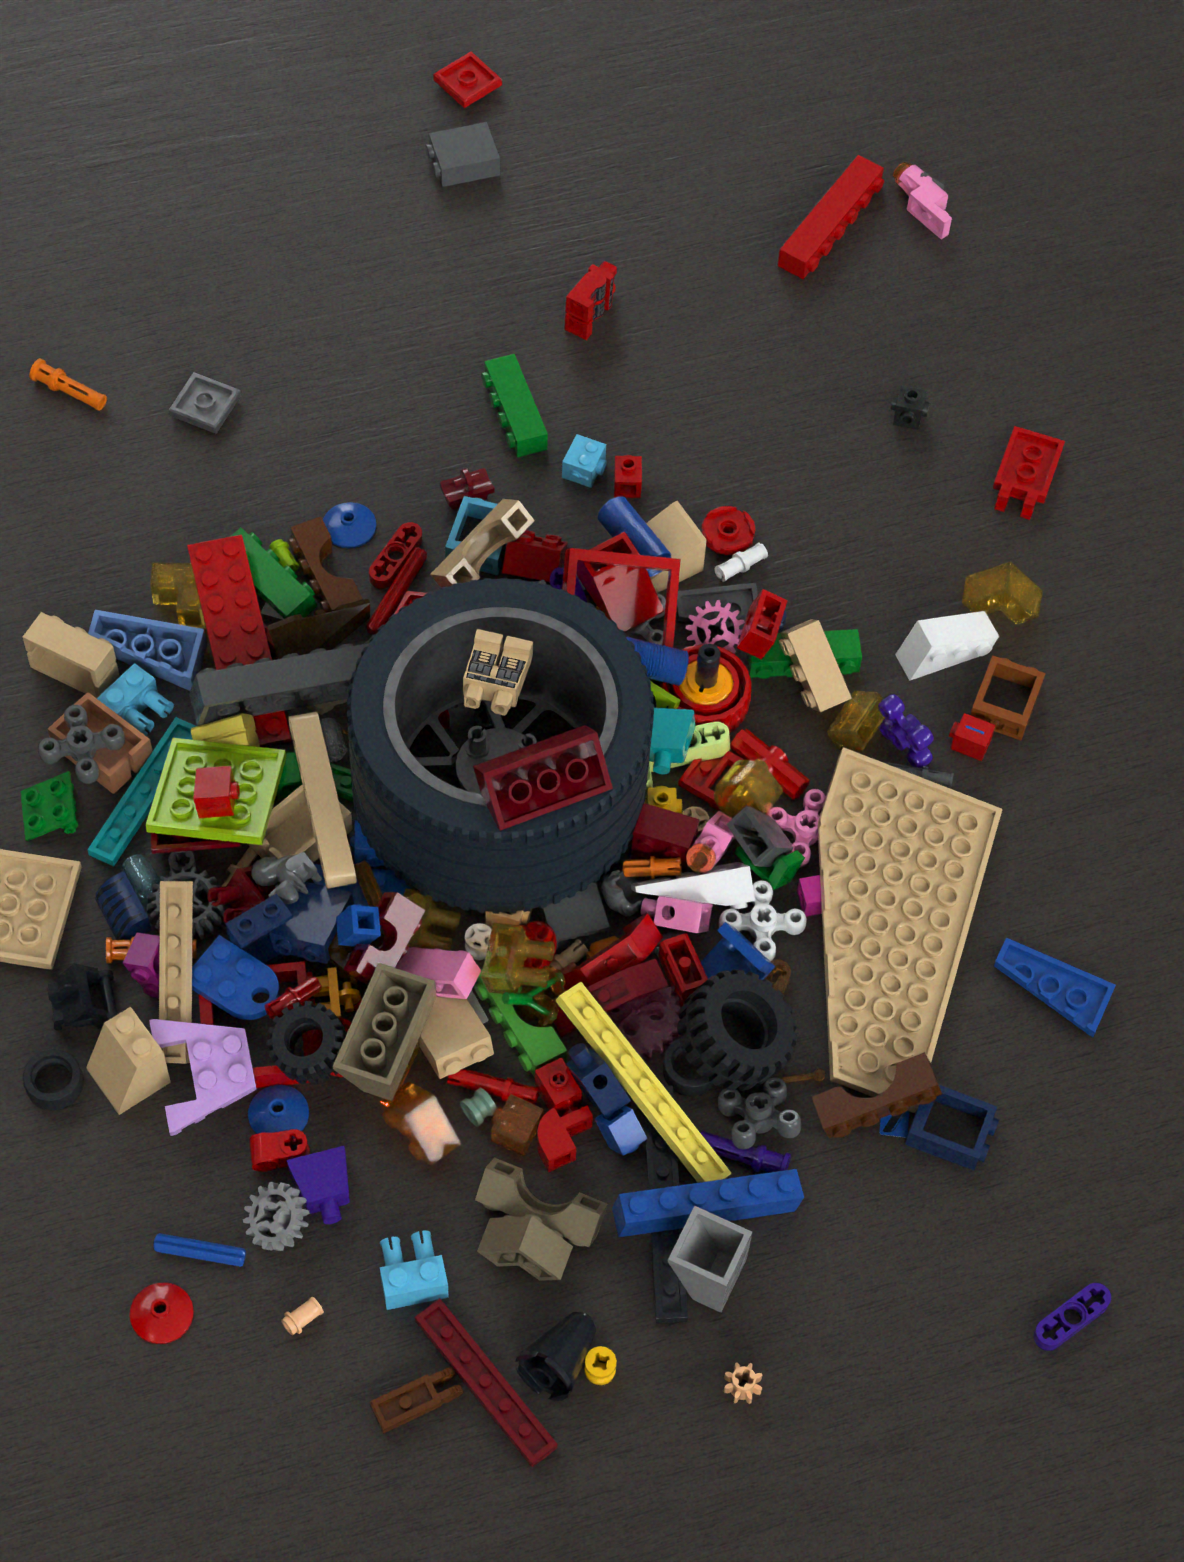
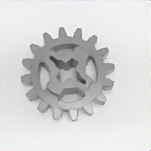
M269 1182L268 1188L258 1187L260 1195H250L249 1198L253 1204L244 1208V1210L250 1213L249 1217L243 1219V1223L250 1224L246 1234L255 1236L252 1243L262 1246V1249L283 1251L284 1245L293 1247V1238L302 1239L303 1237L299 1231L300 1228L308 1227V1223L303 1221V1216L310 1213L309 1210L302 1209V1206L307 1201L306 1198L298 1196L300 1193L299 1189L292 1188L289 1184L281 1182L280 1184ZM282 1196L286 1201L277 1200L276 1197ZM269 1231L276 1234V1236L270 1237L266 1233Z

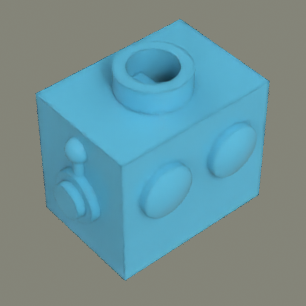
M576 434L562 462V478L592 488L597 476L602 475L606 468V444Z

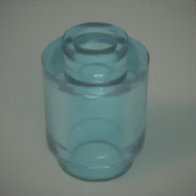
M140 854L130 856L124 861L122 865L123 871L128 877L135 893L139 898H147L148 893H152V884H160V878L147 858Z

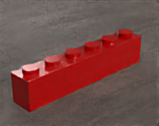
M858 155L780 248L778 267L801 279H804L809 272H814L821 257L829 254L835 240L842 238L848 224L855 222L859 211L862 208L865 209L870 203L872 195L881 190L884 184V179H882L884 168Z

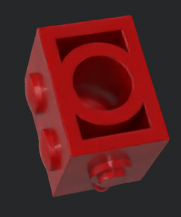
M232 767L196 768L193 799L198 817L234 816L235 799L240 798V787L238 781L235 782Z
M563 1058L547 1063L545 1066L535 1070V1087L540 1088L539 1094L549 1110L555 1107L559 1117H561L569 1109L581 1107L582 1091Z

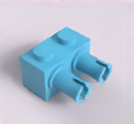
M135 663L97 697L99 701L145 736L148 735L145 729L151 732L154 722L141 712L149 707L159 714L160 717L165 718L167 714L164 711L170 714L174 707L171 701H168L158 693L155 678Z
M419 1231L411 1235L416 1256L414 1261H403L399 1237H391L393 1250L390 1249L388 1238L380 1241L385 1266L380 1267V1276L387 1310L434 1301L439 1298H449L442 1255H434L430 1231H422L423 1244L421 1243Z

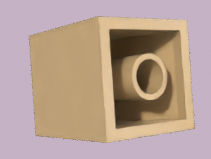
M675 501L646 524L669 550L671 558L681 559L679 582L703 571L706 538L680 503ZM662 571L650 577L656 593L667 589L668 571Z
M131 1007L104 1023L86 1068L120 1115L168 1085L171 1081L164 1052Z

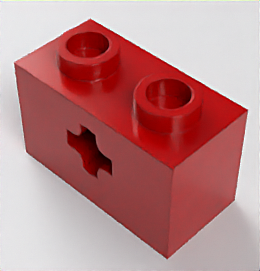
M762 589L749 607L737 648L762 660L775 643L788 600Z

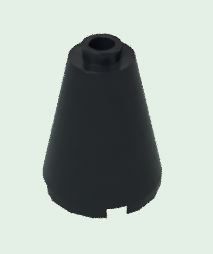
M572 1312L524 1349L515 1361H519L516 1370L524 1383L538 1394L542 1390L551 1394L548 1398L550 1400L563 1401L568 1398L596 1333L593 1319L584 1312Z

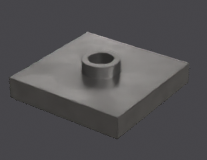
M193 372L170 407L169 416L217 434L241 397V391Z

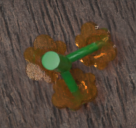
M551 965L543 967V972L546 976V982L534 989L529 986L524 987L521 993L504 992L502 996L504 1004H513L521 1008L524 1018L532 1019L535 1016L539 1017L540 1020L537 1027L546 1026L547 1023L552 1024L559 1012L556 1005L557 1002L555 1001L556 998L550 999L548 995L544 994V990L551 986L557 996L565 992L563 985L566 984L563 974Z

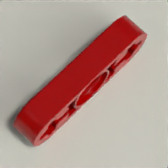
M413 522L402 524L369 568V580L374 587L384 589L391 586L415 547H420L422 544V529L418 524ZM393 551H399L403 554V557L394 560L388 555ZM386 569V576L381 575Z

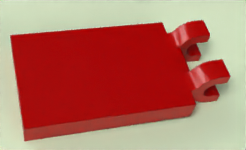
M1014 426L993 485V489L999 490L994 509L1005 512L1009 497L1024 501L1020 517L1030 520L1036 502L1043 504L1045 502L1065 441Z

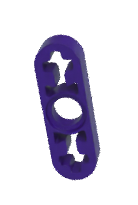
M1100 1283L1089 1284L1041 1320L1033 1335L1036 1345L1046 1351L1055 1350L1107 1310L1111 1302L1109 1289ZM1100 1295L1102 1297L1100 1303L1094 1302L1087 1310L1084 1305L1088 1303L1091 1296ZM1069 1309L1076 1310L1081 1316V1321L1077 1324L1067 1322L1064 1318V1312ZM1057 1323L1061 1328L1056 1331L1053 1339L1050 1337L1047 1339L1043 1338L1044 1329L1049 1332L1056 1327Z

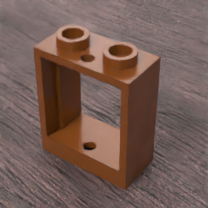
M992 655L970 715L996 725L995 732L1022 741L1046 673L1040 672L1033 667L1014 663L1007 658H999ZM993 676L1032 689L1023 715L983 702Z

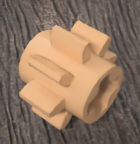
M735 1363L733 1373L725 1372L724 1379L730 1383L724 1387V1393L731 1392L734 1396V1403H737L738 1400L746 1399V1402L751 1404L752 1394H761L762 1387L755 1383L761 1381L762 1373L755 1374L752 1370V1363L747 1367H740L738 1363ZM742 1379L748 1381L744 1387L738 1385Z

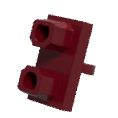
M465 468L460 470V476L440 482L442 493L449 507L453 510L460 508L464 496L486 500L489 494L495 493V488L489 480L485 468L472 472Z

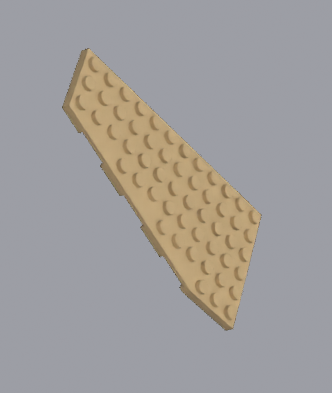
M844 747L839 754L818 820L830 1081L875 1097L887 1090L892 1084L896 1074L897 1063L924 1052L930 1063L932 1061L1002 809ZM919 1103L908 1107V1111L915 1113L918 1110Z

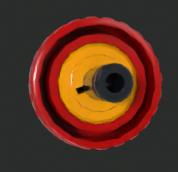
M700 644L682 649L689 654L687 672L682 684L677 686L659 681L658 686L680 699L677 709L694 710L695 726L711 722H722L728 727L729 733L734 731L744 721L751 701L752 682L747 667L734 653L714 644Z

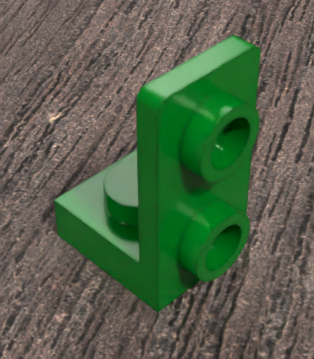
M741 846L737 847L734 852L762 880L770 883L773 890L790 883L805 859L796 850L788 855H780L774 861L772 867L754 866Z

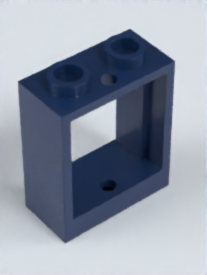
M939 1085L942 1094L936 1096L935 1102L984 1120L974 1149L923 1131L934 1101L924 1105L919 1104L905 1145L975 1170L977 1162H984L990 1145L985 1144L987 1134L994 1136L999 1119L994 1117L997 1106Z

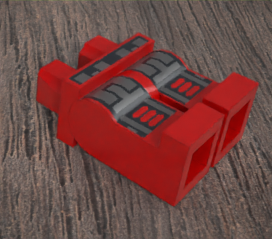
M604 261L599 267L592 264L588 268V273L583 276L566 296L565 312L567 313L565 314L564 330L584 340L590 337L593 321L603 315L604 309L608 311L612 307L613 293L616 288L614 284V276L617 274L616 266Z

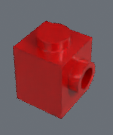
M615 456L614 498L619 496L641 498L642 456Z

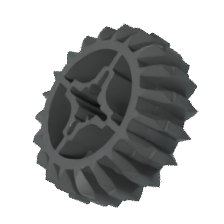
M183 866L178 874H175L170 869L169 878L160 875L159 882L193 881L192 940L193 937L198 936L203 941L204 932L213 935L214 926H221V917L224 916L226 910L224 906L226 905L212 906V902H209L208 907H206L200 901V895L203 893L208 897L210 888L222 887L218 885L215 876L209 878L206 870L198 874L195 867L190 872H186ZM152 884V893H148L147 896L148 904L146 910L150 915V923L155 925V930L160 934V884Z

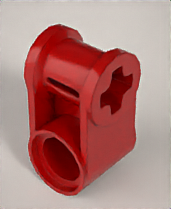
M298 1129L258 1133L249 1138L252 1169L255 1171L264 1172L288 1167L287 1160L294 1159L296 1156L301 1157L310 1154L306 1135ZM293 1145H298L297 1150L292 1151Z

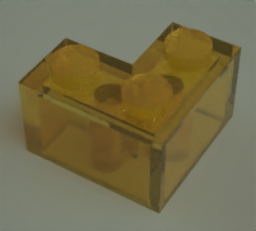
M1010 561L966 576L962 603L972 612L985 611L986 614L1001 610L1015 624H1019L1039 617L1043 590Z
M152 563L150 587L153 603L177 604L176 610L179 625L206 628L191 563Z

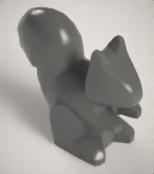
M304 851L297 855H287L279 859L276 857H264L253 865L251 873L256 884L263 887L272 886L279 882L280 884L269 894V898L277 894L284 904L297 902L299 899L298 892L309 893L304 884L309 878L316 882L322 881L316 866Z

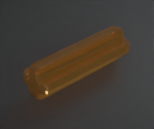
M367 861L356 863L354 865L355 874L368 905L377 907L383 895Z

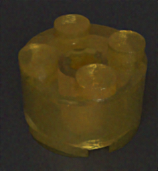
M756 759L754 762L738 760L716 785L714 799L720 810L729 817H732V815L736 816L746 806L767 814L783 793V789L775 777L768 771L769 767L764 761Z

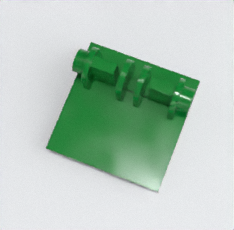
M70 771L20 791L26 841L59 828L64 829V832L67 834L76 831L78 827V821L75 818L77 809L75 806L76 800L73 798L74 784L71 782Z

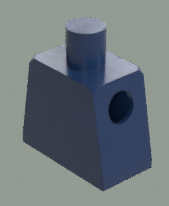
M579 1043L570 1049L569 1055L572 1060L567 1063L568 1069L586 1098L605 1118H608L631 1101L609 1066L591 1047L586 1048L585 1044Z

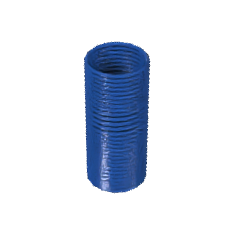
M615 497L605 503L600 509L598 520L612 538L625 531L640 555L671 558L669 550L625 497ZM646 569L649 577L662 572L661 570Z
M626 636L627 640L632 641L635 645V651L639 652L641 663L647 669V677L679 686L682 684L689 662L687 651Z

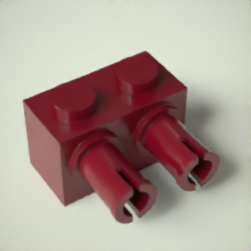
M253 866L237 868L227 886L213 887L208 891V901L212 902V906L231 904L232 908L226 909L223 918L225 923L268 899L269 894L276 888L274 885L263 887L256 884L251 875Z

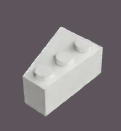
M985 611L918 620L895 655L910 681L988 654L999 638V635Z

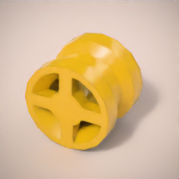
M598 1346L592 1348L587 1353L584 1372L586 1378L591 1383L604 1385L614 1378L617 1360L612 1350L607 1347Z

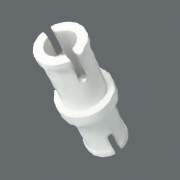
M757 543L744 552H736L731 559L717 565L714 568L715 574L720 581L724 582L739 572L744 573L748 571L750 566L767 558L768 552L762 543Z

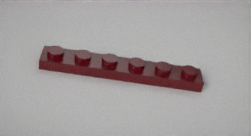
M440 1298L415 1316V1322L531 1467H534L557 1449L558 1444Z

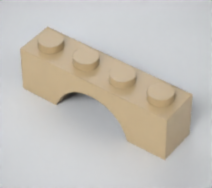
M502 499L430 575L441 588L449 587L459 582L464 583L470 582V580H478L480 578L479 570L484 561L502 545L518 539L535 520L519 500Z

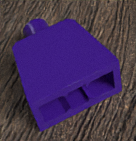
M340 1146L287 1160L289 1175L294 1187L300 1190L299 1197L306 1198L307 1200L303 1205L305 1210H309L310 1214L321 1211L324 1224H334L340 1221L342 1217L339 1206L350 1203L345 1147Z

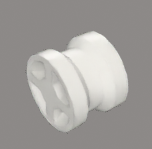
M481 923L473 924L465 932V950L475 960L486 959L494 951L493 930Z

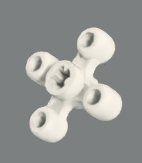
M759 880L753 883L755 901H751L754 904L752 911L743 914L735 909L724 910L719 918V928L726 922L738 931H749L752 937L756 939L754 946L766 958L772 961L776 953L775 943L771 939L774 932L784 930L790 935H799L806 927L807 918L800 909H790L783 914L776 913V910L769 905L773 895L772 886L767 881Z

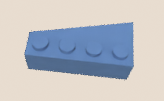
M100 610L94 611L88 632L89 635L97 639L103 638L109 641L114 647L117 660L131 666L135 663L147 673L191 691L195 675L201 671L208 645L205 631L202 628Z

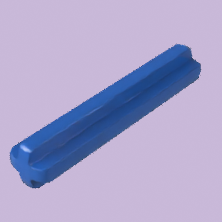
M161 1233L156 1235L153 1244L156 1252L239 1267L243 1266L246 1259V1250L244 1248Z

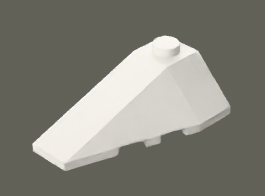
M741 862L717 865L703 874H699V872H684L681 876H676V879L660 877L631 884V890L638 893L724 906L730 905V909L748 907L747 902L755 901L750 866Z

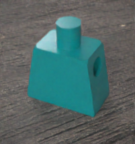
M654 708L649 761L654 762L653 771L655 773L668 774L671 763H683L685 761L696 725L694 710Z

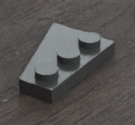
M756 583L678 591L676 609L678 621L693 623L688 617L689 615H698L695 609L697 606L704 610L706 609V601H709L711 607H714L717 600H720L721 607L723 608L730 603L729 611L733 613L739 610L736 619L745 621L750 605L758 596ZM719 612L707 613L702 618L707 620L715 619ZM728 617L725 622L727 630L734 631L733 622ZM720 618L718 623L714 626L709 625V627L720 628L723 619ZM744 624L739 626L740 630L743 629Z

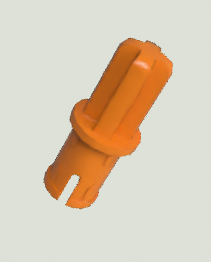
M651 856L650 859L625 860L623 862V874L625 877L651 876V879H655L656 876H681L682 866L680 864L682 862L680 857L655 859V856Z

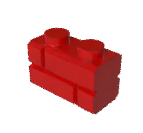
M687 933L660 942L658 957L674 992H676L680 1006H683V1002L687 997L708 980L707 975Z

